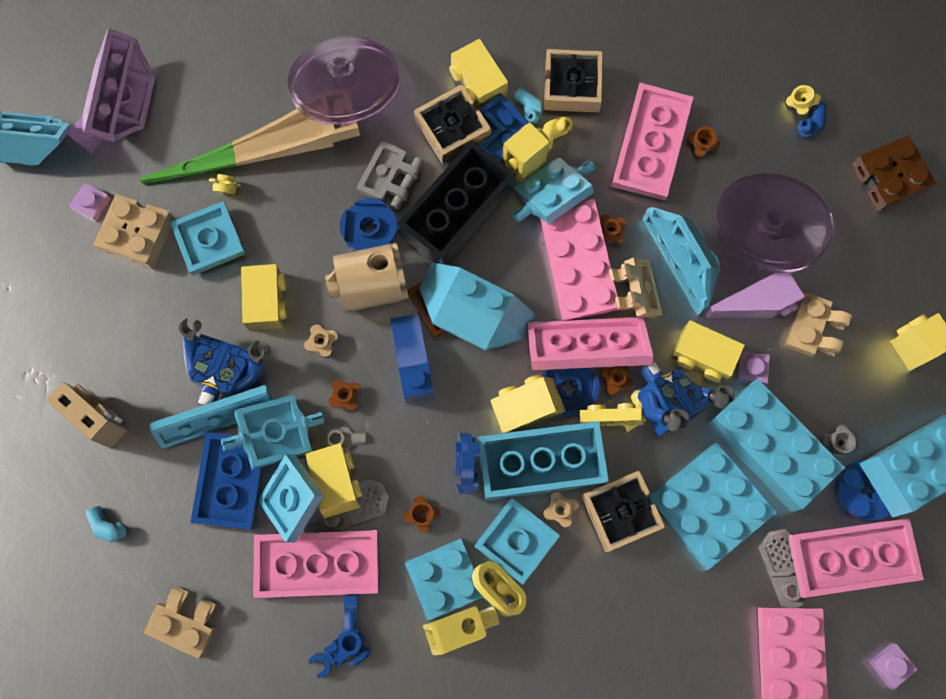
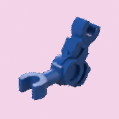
M359 594L344 596L345 628L342 629L337 639L324 648L326 653H316L308 660L309 664L314 663L316 660H321L324 663L325 668L317 675L318 679L329 674L332 664L335 663L339 667L347 661V657L355 656L356 658L349 662L350 665L354 666L364 661L371 652V648L364 646V636L360 628H357Z

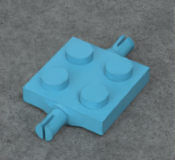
M557 157L515 186L516 195L525 205L511 213L514 220L520 223L524 218L533 214L541 217L549 225L586 199L594 191L592 184L583 177L596 169L594 163L588 159L578 168L569 166L560 157Z
M294 395L236 409L234 415L239 428L238 435L222 438L221 445L224 452L242 446V449L247 453L251 469L254 470L281 462L285 454L299 457L310 453L312 448L308 439V428L324 424V417L321 418L323 416L321 412L304 417V414L297 406Z

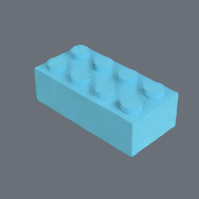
M758 378L745 387L732 402H729L725 408L707 423L791 512L804 509L845 469Z
M946 414L859 463L892 518L913 512L946 492Z
M599 421L479 436L477 439L480 447L479 458L485 501L599 487L609 482Z

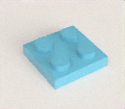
M224 201L170 222L188 271L192 276L246 254Z
M285 454L258 502L285 543H295L324 495L296 455Z
M511 498L474 547L490 560L498 563L511 577L523 585L560 535L515 499Z
M462 539L405 562L427 621L483 598L473 584L472 575L474 568Z

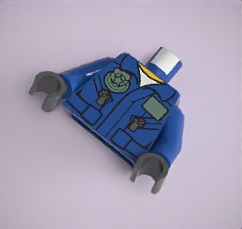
M187 318L179 324V331L185 336L183 338V348L187 374L190 376L191 382L203 388L197 402L198 404L203 406L218 401L220 394L230 397L245 392L259 381L264 365L262 358L271 353L269 346L264 347L262 353H260L258 350L259 340L252 343L248 349L204 334H200L199 337L196 336V333L202 327L199 320L193 323V330L188 327Z
M653 362L652 365H646L640 370L648 384L638 393V399L642 406L643 416L650 420L659 437L669 431H677L679 427L685 429L688 422L708 408L712 401H714L716 407L721 409L725 408L728 402L733 401L735 392L733 388L723 385L719 386L715 392L712 388L695 384L678 368L663 374L658 365Z

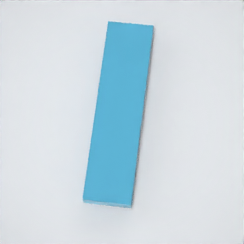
M266 385L149 423L150 432L163 449L205 435L206 432L211 433L237 424L234 415L236 409L273 399Z

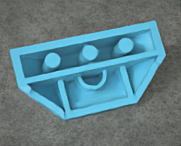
M0 111V163H19L26 166L39 165L61 143L70 130V124L63 122L55 116Z
M648 208L642 220L697 316H700L710 305L720 271L719 259L714 251L709 250L705 243L702 229L699 226H695L692 219L658 208Z
M432 262L419 287L433 325L485 351L522 341L528 331L527 322H532L535 313L514 294L460 267Z

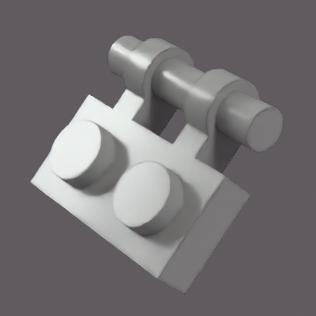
M381 140L356 187L357 192L384 202L387 194L394 197L390 207L400 211L403 204L408 202L411 196L410 190L415 181H419L422 175L421 169L425 162L415 157L411 165L405 163L407 151ZM398 173L405 175L400 186L393 184Z

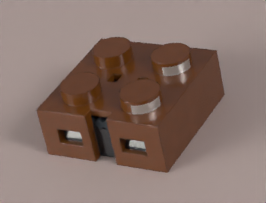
M910 135L859 155L851 164L861 183H866L870 189L867 194L877 212L926 193L937 184Z

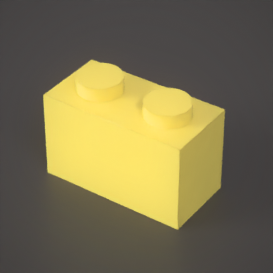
M480 39L451 53L450 72L456 82L460 80L478 110L499 93L504 97L507 96L508 81Z
M529 122L504 143L502 164L516 174V182L518 184L545 166L549 147V139L546 133L541 128L536 129Z
M277 264L241 267L242 318L245 327L248 330L283 328V319L288 317L287 303L282 300V291L287 290L285 273H281Z
M939 313L929 319L923 314L898 329L897 333L899 336L890 341L908 370L911 371L946 352V323Z
M689 320L683 328L671 358L676 360V364L684 369L693 370L694 368L703 372V376L708 380L718 383L720 381L725 382L732 376L745 345Z
M541 374L534 375L524 380L526 385L519 388L515 386L504 388L498 392L500 396L490 400L502 433L518 432L566 412L553 378L542 377Z
M341 443L306 453L311 478L324 495L318 505L319 511L324 518L360 508L358 498L363 497L358 479L353 480L350 470L355 469L351 452H345Z

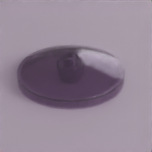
M361 36L335 37L310 47L297 58L288 75V89L295 107L306 117L326 124L354 123L375 115L391 102L400 83L398 63L390 49L376 40Z
M775 173L753 174L732 183L721 195L714 218L718 238L731 255L752 268L771 273H790L811 266L826 251L834 231L831 211L825 200L813 188L795 178Z

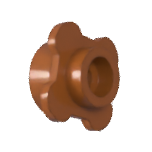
M704 126L696 132H690L687 137L688 142L692 143L695 148V155L699 157L705 156L706 152L711 150L717 151L720 147L717 134L710 126Z
M601 215L599 218L605 243H622L624 240L623 228L626 226L625 219L622 217L609 218L608 215ZM612 227L614 231L611 232L608 228Z
M628 366L604 367L601 370L600 375L604 378L608 394L615 395L623 389H632L634 380L629 377ZM615 376H619L620 380L616 381Z
M340 379L333 381L331 385L333 393L332 397L328 400L329 405L332 408L341 407L347 408L349 411L355 410L358 406L357 393L361 390L360 385L357 382L343 383ZM344 392L347 393V397L345 398L342 397V394Z
M418 496L414 499V504L410 510L404 513V519L407 523L415 524L420 532L425 533L430 530V524L434 518L439 517L440 510L437 506H431L427 503L423 496ZM421 511L425 513L424 517L419 516Z

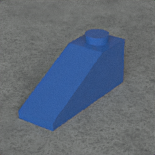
M419 313L390 318L405 402L411 403L435 398Z

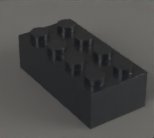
M471 140L397 223L399 236L430 261L447 265L514 189L516 174Z

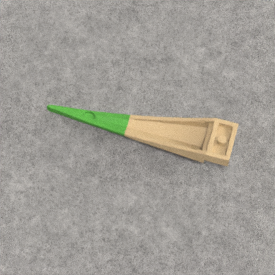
M348 89L320 95L254 132L187 161L143 176L139 181L145 185L333 147V142L360 136Z

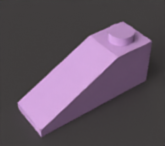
M787 267L712 305L706 311L705 316L707 319L772 318L781 313L785 317L799 309L797 304L805 296Z

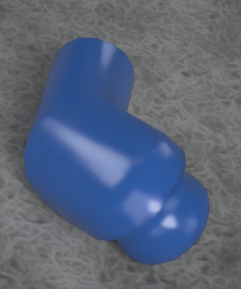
M821 101L819 104L812 107V117L805 121L803 119L800 120L798 123L800 135L811 137L825 128L827 103Z

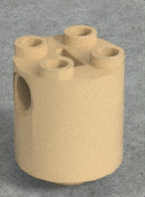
M397 243L334 255V270L331 274L325 275L330 298L341 297L345 313L409 299Z

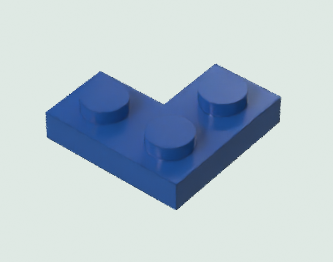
M499 93L479 109L486 122L495 131L478 145L502 163L504 143L529 122Z

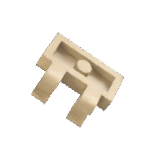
M631 258L624 261V264H621V269L609 270L612 282L627 281L631 292L627 293L628 296L615 298L618 310L634 308L637 317L655 318L663 315L650 260Z
M804 292L803 295L805 297L798 305L799 309L796 311L784 347L810 357L815 355L816 350L835 357L836 352H840L843 341L833 337L822 336L825 324L843 331L845 326H849L852 315L843 311L831 310L832 301Z
M173 587L168 595L166 605L162 603L156 604L143 634L200 659L203 657L216 629L207 624L217 604L207 599L204 601L200 600L195 610L194 618L180 612L189 595V591L181 587H177V589Z

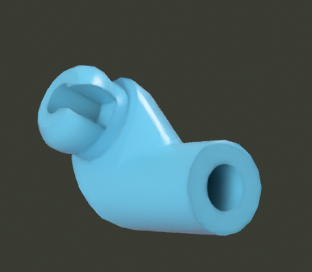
M520 87L513 99L524 106V118L532 125H537L542 119V103Z
M96 506L86 511L93 534L97 538L112 543L125 537V525L121 522L114 525L107 522L101 506Z

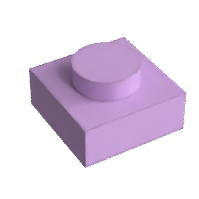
M83 116L67 133L73 141L91 154L103 142V139L83 133Z
M84 182L69 204V207L97 222L112 198Z
M742 352L737 362L735 382L750 384L758 378L764 385L768 384L770 355Z
M891 643L869 661V664L890 689L897 688L918 670L896 643Z

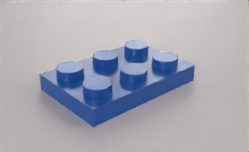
M206 432L190 523L253 530L263 467L252 470L247 453L242 449V446L223 451L221 439L235 435Z

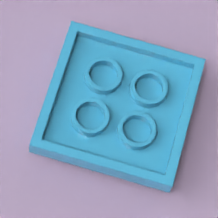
M717 442L713 443L647 498L651 505L655 504L659 515L705 571L712 568L777 513Z

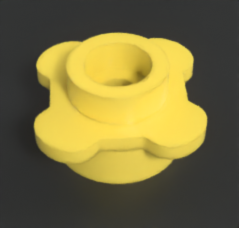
M802 85L793 90L786 103L787 106L794 107L799 115H806L811 107L821 102L820 94H814V90L810 86Z
M218 174L217 179L209 178L210 182H214L212 191L235 195L236 187H241L242 185L234 182L235 177Z

